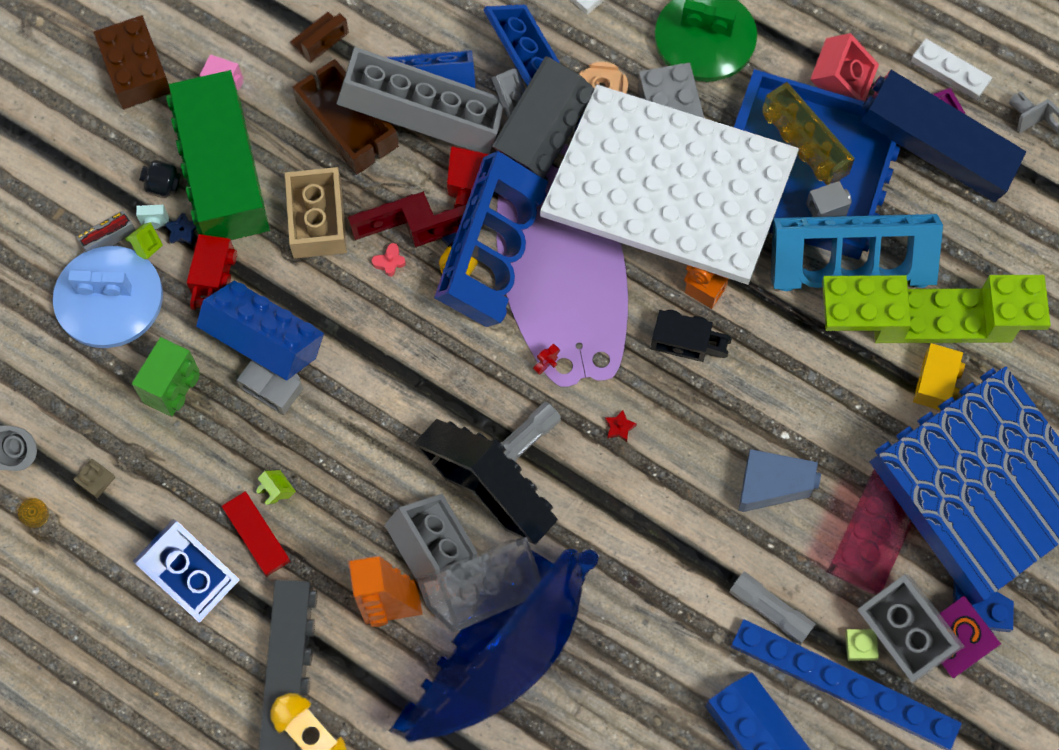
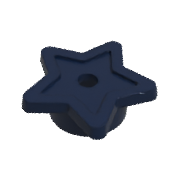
M181 213L177 221L166 223V228L171 232L169 238L171 244L177 241L192 243L197 227L193 221L188 220L185 213Z

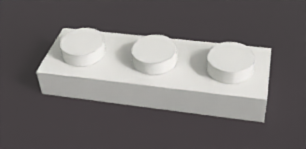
M928 39L924 40L911 59L913 64L976 101L992 80V77Z

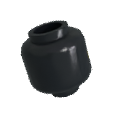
M153 160L149 167L143 166L139 181L144 182L145 192L167 198L171 193L176 194L181 174L177 173L175 165Z

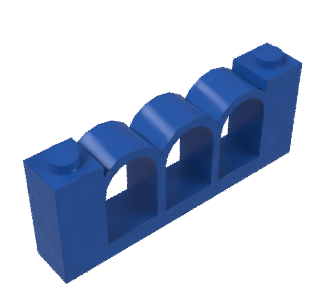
M499 151L483 157L434 296L436 300L485 327L496 325L503 321L507 314L506 306L509 300L503 295L512 289L515 280L514 269L511 263L519 260L525 252L526 240L522 230L533 225L537 214L536 206L541 205L546 197L545 190L548 181ZM494 192L514 204L518 214L516 223L489 208ZM483 224L503 236L507 246L505 256L477 240ZM471 256L492 269L496 280L494 289L466 275Z

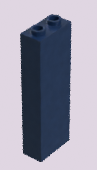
M892 69L885 77L881 75L878 77L872 87V90L875 91L874 95H869L861 107V110L864 111L860 119L862 123L993 202H996L1007 193L1027 151Z

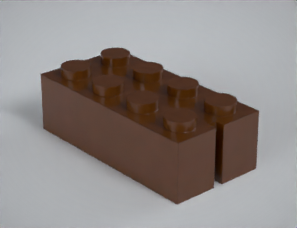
M336 59L316 71L320 87L319 91H317L315 78L312 74L292 86L296 103L356 175L374 164L376 156L381 159L399 147L397 131L389 122L337 105L346 71Z

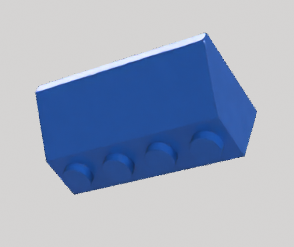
M526 4L485 6L483 10L526 86L529 85L545 56L560 63Z
M472 50L386 57L476 88Z
M753 672L730 684L708 700L705 706L736 750H811Z

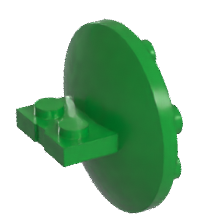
M671 0L658 16L654 35L655 45L658 54L667 66L690 63L694 80L703 82L719 81L735 75L748 64L755 51L757 28L749 10L738 0Z

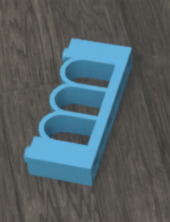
M937 214L773 218L770 275L773 287L781 291H791L801 288L802 283L809 287L820 288L823 287L822 279L824 276L907 275L909 285L918 288L937 285L943 224ZM908 236L906 257L902 264L894 269L879 267L881 238ZM870 237L869 255L866 263L856 270L843 269L841 267L843 238ZM832 238L831 257L826 267L818 271L804 269V239Z

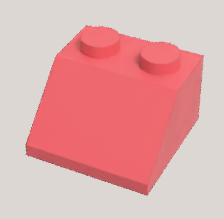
M851 33L829 37L825 40L810 80L817 88L865 102L879 64Z

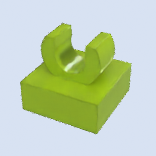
M151 222L142 224L125 238L127 242H131L136 254L143 259H148L163 246Z
M281 470L264 471L258 477L261 485L258 486L256 492L258 494L269 493V498L264 502L266 505L275 504L280 499H289L296 492Z

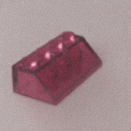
M874 469L868 478L826 572L877 595L884 589L912 525V521Z

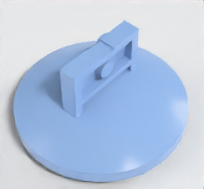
M121 246L94 248L73 259L61 272L53 292V308L62 328L74 340L95 348L118 347L139 338L155 322L163 302V287L155 267L148 259L138 256L134 250Z

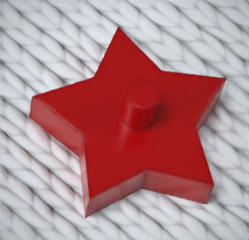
M623 410L616 417H605V421L610 428L607 438L619 437L627 442L628 432L636 427L637 423L628 420Z

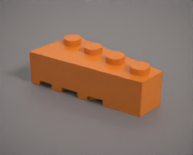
M380 556L349 561L353 594L365 625L371 624V627H380L387 625L389 620L423 615L418 582L415 579L410 580V576L407 574L401 575L400 569L392 568V564Z

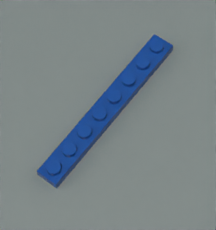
M743 619L731 645V648L939 748L951 750L962 724L961 722Z

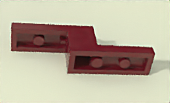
M423 191L408 195L391 203H384L367 211L358 212L355 215L349 216L348 220L355 240L406 224L416 248L457 232L466 205L434 215Z

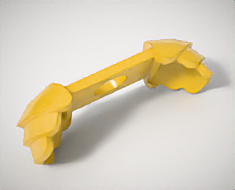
M295 693L282 695L275 700L270 713L271 721L276 731L281 733L285 730L302 750H347L344 740L341 737L335 740L308 710L311 706L309 700ZM307 727H315L319 731V739L314 744H306L302 740V733Z

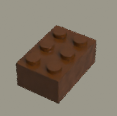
M143 15L93 31L123 110L170 94L168 80Z

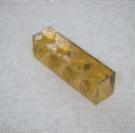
M788 82L766 95L762 110L765 119L770 124L773 123L785 142L799 148L798 157L803 162L808 163L819 181L829 185L838 182L850 174L855 158Z

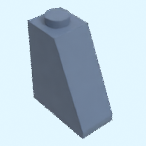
M750 449L738 511L746 512L810 498L813 490L818 489L821 473L816 472L818 462Z

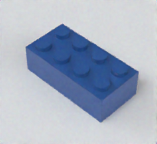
M235 280L203 300L196 327L286 381L316 359L324 333L312 324L301 320L290 311L282 309L269 301L268 298L260 296Z

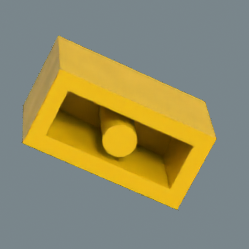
M932 343L929 345L924 355L913 403L940 410L938 406L950 397H953L955 401L957 400L959 388L955 387L956 380L961 379L965 369V363L961 362L963 352Z

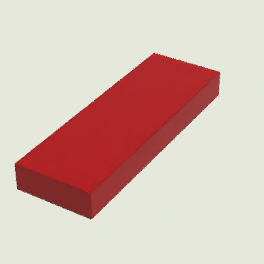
M246 491L222 505L226 515L266 577L291 562Z

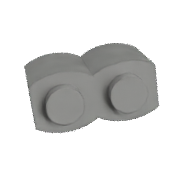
M253 360L250 361L236 380L240 389L282 415H285L303 390L300 382L301 378L297 374L286 381Z

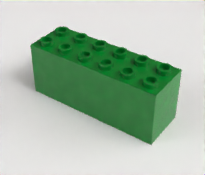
M228 70L169 84L171 94L166 95L169 109L173 114L171 121L174 132L177 133L178 140H176V145L183 161L181 168L183 176L187 180L186 192L189 202L192 204L191 215L193 223L197 227L198 235L235 240L269 232L270 227L232 71Z

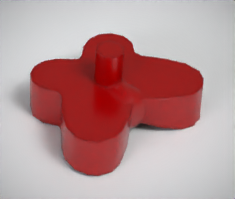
M552 344L548 349L541 351L537 355V359L540 362L533 367V370L540 375L549 365L555 368L557 366L555 361L558 358L557 355L560 349L555 344Z

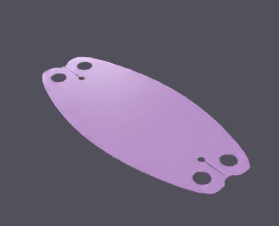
M564 144L559 154L565 155L569 146ZM553 165L545 176L548 178L545 190L546 197L559 168ZM499 195L497 212L516 223L518 214L514 204ZM543 201L541 205L536 206L537 214L533 225L522 230L526 240L523 256L516 262L511 263L514 269L515 280L512 289L506 295L509 299L508 302L513 316L538 363L540 361L537 359V355L544 349H548L552 344H555L560 349L555 362L561 358H567L572 362L573 368L567 374L559 373L551 365L544 371L549 379L558 386L567 387L575 385L585 376L586 378L591 377L596 381L611 379L621 364L628 318L627 276L621 243L541 217L540 210L543 206ZM497 232L498 253L505 256L507 251L506 242L503 236ZM581 343L583 347L581 349H577L576 344ZM598 352H605L609 355L610 362L604 368L596 367L592 361L593 356Z

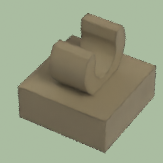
M91 459L73 480L98 499L116 477L94 459Z

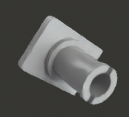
M1018 92V95L1015 94L1010 99L1009 104L1021 114L1017 127L1019 133H1022L1043 119L1059 133V124L1056 123L1052 115L1054 113L1059 118V108L1049 99L1034 105L1023 92Z

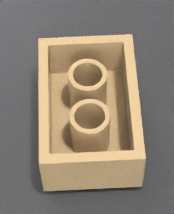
M338 167L285 172L289 245L293 258L347 253L342 182Z

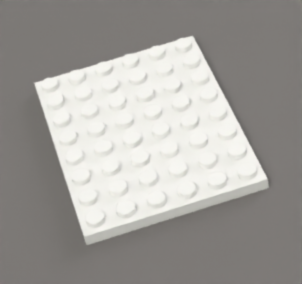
M596 85L540 210V216L749 285L799 148Z

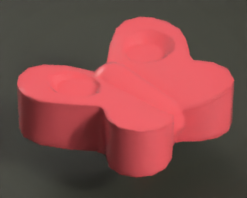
M395 243L388 245L386 254L376 255L372 258L373 267L385 270L386 275L390 277L395 274L397 267L402 268L406 265L405 258L400 256L398 245Z

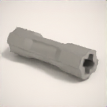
M544 402L531 413L529 418L503 442H500L506 449L504 454L507 458H511L516 462L518 457L540 437L552 430L561 421L558 411L550 403Z
M745 571L730 589V594L762 614L799 645L802 644L816 624L766 590L760 582Z

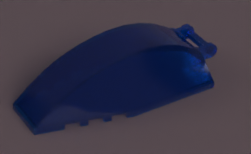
M527 549L497 585L499 590L486 598L452 640V643L456 646L455 650L448 660L443 656L440 657L436 664L441 669L431 682L426 678L420 685L425 692L416 705L409 701L388 731L409 743L444 736L486 720L527 692L548 671L559 657L569 639L578 615L585 576L590 569L597 565L598 554L594 550L589 549L578 552L575 549H566L552 563L533 550Z

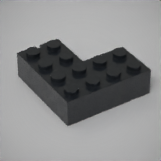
M436 419L414 442L429 461H432L437 455L438 457L432 465L446 481L474 493L505 531L536 545L558 521L551 511L553 506L545 498L539 497L536 493L538 490L536 485L521 475L522 468L514 460L507 458L504 454L506 451L505 447L496 439L488 440L481 433L473 434L466 427L461 429L451 421L446 423Z

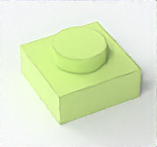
M872 629L846 630L848 661L878 660L877 635Z

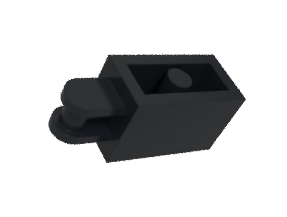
M659 310L650 350L704 362L705 354L719 358L728 357L727 345L731 343L732 338L727 334L711 331L713 322H709L704 317H688L681 315L675 310ZM712 341L716 342L717 344L716 346L709 345L708 342Z

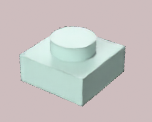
M164 205L137 206L136 216L141 225L151 222L154 229H158L161 226H166V223L169 222V216Z

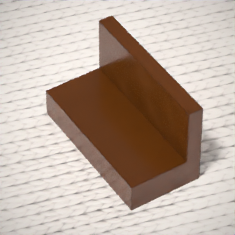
M328 11L291 40L290 43L312 63L349 33L347 20L341 13L334 17Z

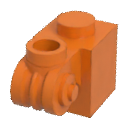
M687 265L686 270L688 273L684 278V282H686L685 293L713 309L726 290L729 278Z

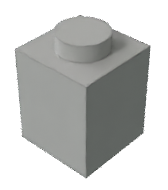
M838 181L810 191L806 205L812 217L847 216L852 200L849 191L844 189L841 182Z

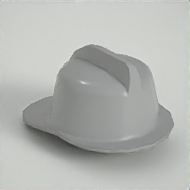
M0 425V470L20 471L31 466L37 454L36 442L32 435L20 427Z

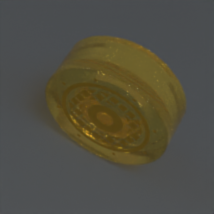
M30 498L20 505L18 517L25 526L38 528L47 521L49 510L40 499Z

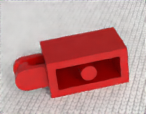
M198 235L186 282L192 294L190 301L191 310L201 308L205 298L200 297V295L209 297L231 283V274L229 272L231 265H235L237 259V250L234 249L231 239Z

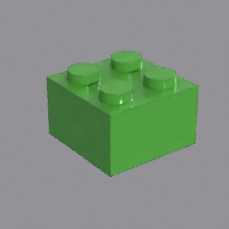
M160 337L132 382V386L143 404L173 417L176 410L179 411L183 407L186 399L185 395L189 388L194 387L198 382L200 370L189 350Z

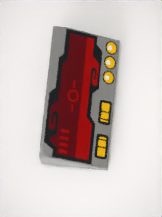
M121 211L76 237L85 252H88L94 248L112 246L134 232L135 227L126 213Z

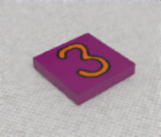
M965 596L940 613L965 646L942 663L953 679L1002 644Z

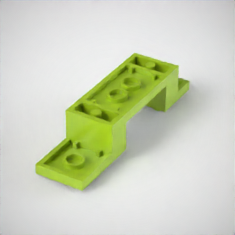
M907 275L824 276L822 279L826 331H874L875 343H1012L1020 330H1048L1051 326L1045 275H989L982 289H908Z

